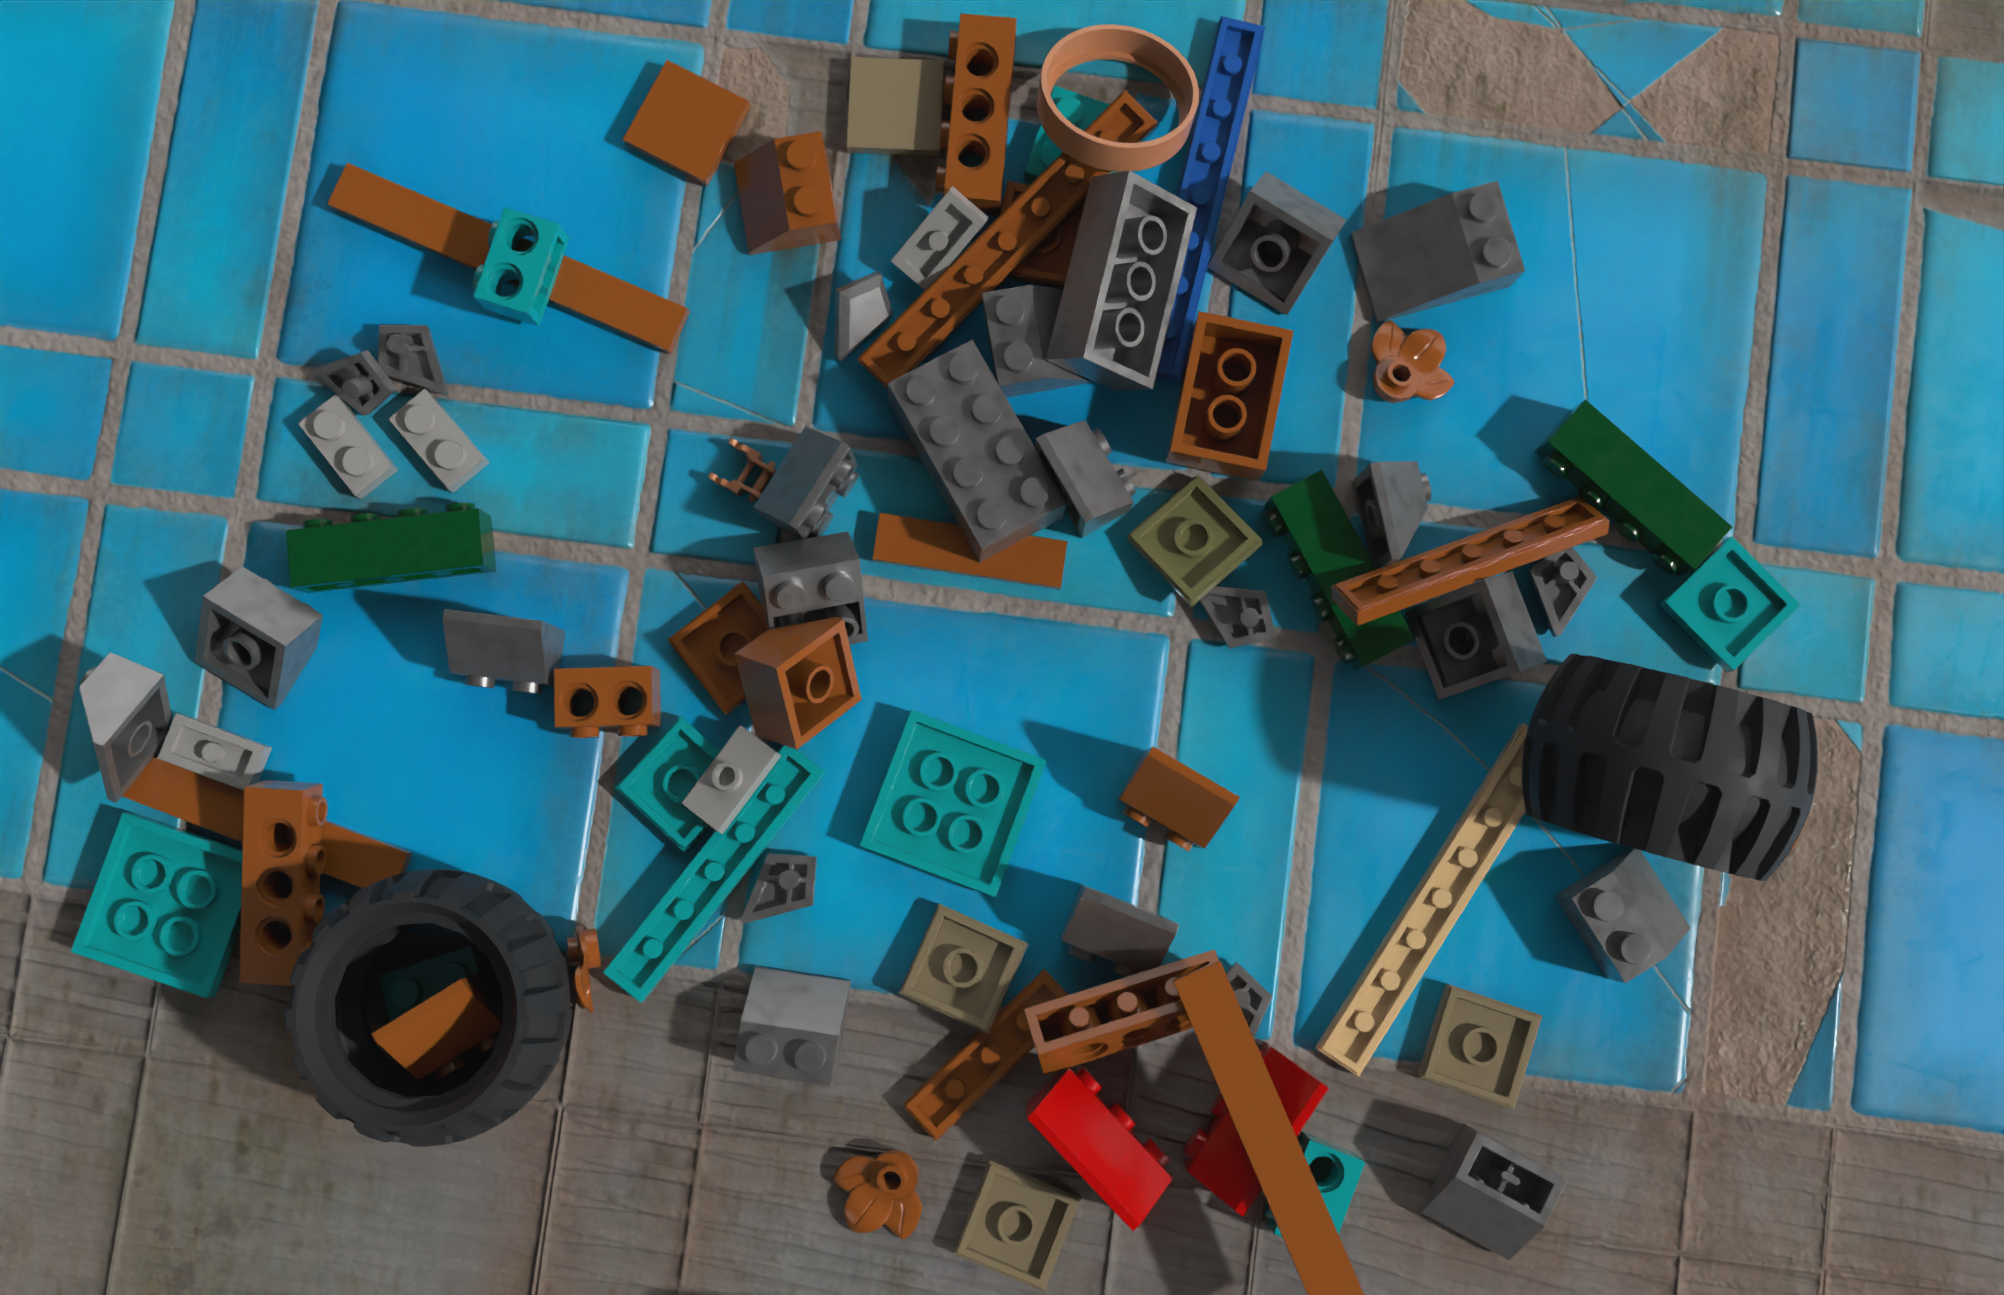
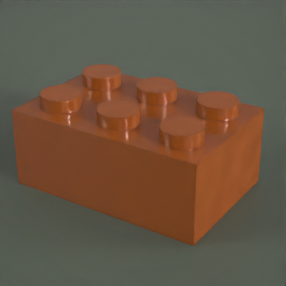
M1201 311L1198 312L1193 325L1165 462L1259 481L1266 471L1294 330Z

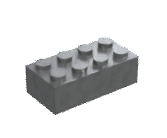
M1130 170L1091 177L1046 357L1047 361L1114 391L1153 390L1197 207Z
M973 340L888 383V402L979 562L1063 518L1067 502Z

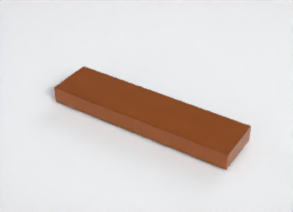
M880 513L872 560L877 563L1060 590L1068 541L1029 535L997 554L979 562L957 524Z
M1044 968L999 1011L989 1034L978 1031L910 1095L902 1105L935 1141L938 1140L1035 1047L1024 1009L1069 994Z

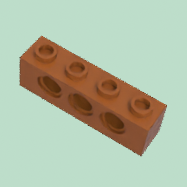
M960 13L959 31L950 30L948 59L956 60L955 76L946 75L944 104L952 105L950 121L942 120L940 149L948 151L946 166L937 167L935 193L944 197L953 186L985 215L1000 216L1016 48L1017 18ZM976 64H984L991 68V71L984 76L973 75L968 70ZM975 108L981 109L988 114L985 119L978 122L970 121L964 115L967 111ZM969 153L978 154L984 159L976 167H966L960 163V159Z
M264 780L244 787L239 983L295 986L290 984L289 981L298 956L307 950L313 942L312 934L321 922L325 912V899L320 894V875L323 873L326 865V850L324 846H321V829L328 813L327 800L325 797H322L323 783ZM283 823L289 826L293 832L294 841L292 845L287 843L282 836L281 828ZM281 872L285 873L292 881L291 893L286 891L281 885ZM280 921L289 927L291 940H287L281 935L279 931Z
M1215 949L1024 1009L1043 1074L1047 1075L1193 1029L1172 980L1218 961Z

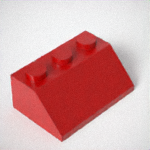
M1264 1042L1259 1052L1297 1137L1329 1088L1307 1070L1267 1042ZM1220 1093L1210 1109V1112L1215 1115L1204 1131L1199 1128L1196 1129L1184 1146L1182 1153L1187 1157L1183 1164L1187 1172L1234 1211L1244 1216L1261 1191V1187Z
M1081 1066L1077 1071L1072 1067L1060 1070L1026 1102V1117L1124 1223L1134 1231L1141 1225L1173 1178L1166 1167L1171 1159L1154 1140L1150 1138L1144 1144L1131 1129L1137 1123L1119 1103L1115 1102L1109 1107L1097 1093L1103 1087L1085 1067Z

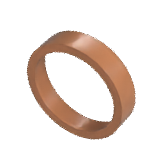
M1095 25L1068 34L1058 41L1047 54L1042 66L1037 92V114L1044 131L1052 142L1077 161L1107 171H1141L1166 162L1185 144L1198 106L1199 87L1195 73L1185 57L1162 38L1145 30L1125 25ZM1093 60L1128 62L1151 72L1168 87L1177 103L1179 112L1178 127L1160 138L1146 142L1121 143L1104 140L1084 132L1067 120L1054 104L1050 96L1056 81L1066 71L1084 62Z

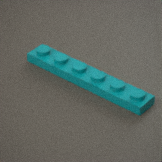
M785 745L778 753L782 756L723 834L717 831L714 832L604 970L603 973L640 1003L647 999L826 773L799 750Z

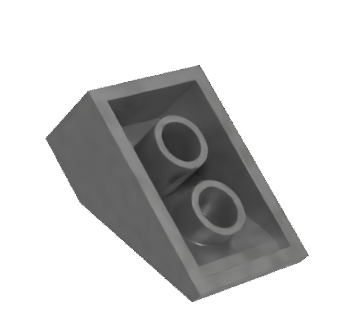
M1498 181L1450 193L1350 234L1376 323L1508 288L1525 271Z

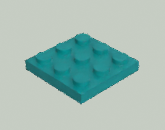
M911 710L859 846L996 897L1047 760Z
M122 812L71 952L207 999L216 997L241 929L243 850L134 813Z

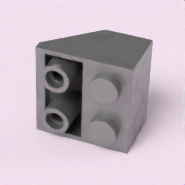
M805 426L754 505L755 510L759 515L799 540L812 538L813 535L816 537L822 536L833 518V513L829 510L839 495L845 498L859 477V474L855 472L858 465L850 446Z
M848 531L753 548L767 630L838 617L844 619L849 645L868 641L860 559Z
M1463 1123L1419 1211L1510 1260L1546 1226L1568 1180L1542 1164Z

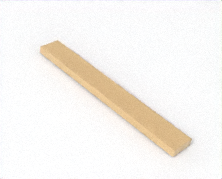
M1524 723L1519 724L1315 1046L1317 1050L1358 1077L1525 813L1522 791V757L1528 726Z

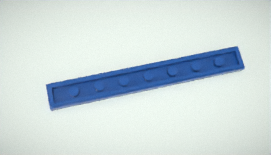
M1220 16L1176 195L1197 207L1156 375V379L1179 384L1266 26Z

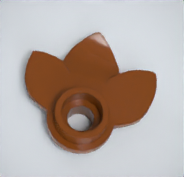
M1392 320L1384 322L1378 328L1372 339L1370 350L1377 363L1373 373V386L1381 399L1397 403L1407 401L1415 396L1431 401L1443 397L1451 389L1455 382L1454 379L1445 370L1439 368L1446 352V343L1440 332L1433 329H1421L1407 336ZM1393 374L1398 375L1403 382L1396 380Z
M583 925L575 926L576 936L567 938L570 967L577 966L573 979L575 997L581 1009L587 1008L590 1013H593L589 969L601 967L596 928L584 930Z
M890 1150L879 1154L876 1158L856 1155L848 1158L838 1167L832 1179L842 1189L850 1192L844 1208V1220L850 1231L868 1233L879 1229L885 1223L900 1239H906L913 1233L920 1220L923 1206L915 1191L919 1178L918 1168L909 1154L900 1150ZM889 1171L895 1172L900 1176L901 1181L893 1182L885 1176V1173Z

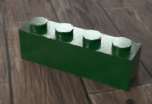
M1586 399L1574 407L1535 450L1543 458L1541 462L1551 474L1560 479L1566 478L1579 489L1578 496L1596 510L1602 509L1615 521V529L1626 539L1632 542H1640L1652 553L1650 555L1651 560L1667 573H1675L1677 576L1695 570L1732 528L1728 522Z
M1322 470L1272 495L1265 503L1268 510L1264 513L1265 521L1276 538L1283 537L1291 552L1286 555L1289 566L1299 580L1305 578L1314 594L1309 597L1311 606L1322 622L1328 620L1337 636L1332 639L1334 648L1344 664L1347 665L1351 662L1355 670L1360 669L1415 640L1400 611L1357 626L1331 599L1332 585L1374 571L1376 567Z
M453 503L445 506L446 512L428 514V510L424 508H408L399 510L398 517L380 519L379 514L367 513L350 516L351 523L333 525V520L330 519L303 521V528L286 530L290 587L306 593L496 572L491 516L481 509L475 508L474 503Z

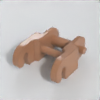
M730 438L728 444L747 455L748 462L738 480L734 479L731 482L719 478L712 472H710L707 478L739 497L744 492L750 495L748 500L754 503L761 496L770 477L776 473L777 470L774 469L776 464L772 461L768 465L763 463L762 460L764 458L761 453L745 444L741 445L735 439ZM755 465L763 471L751 489L743 483Z

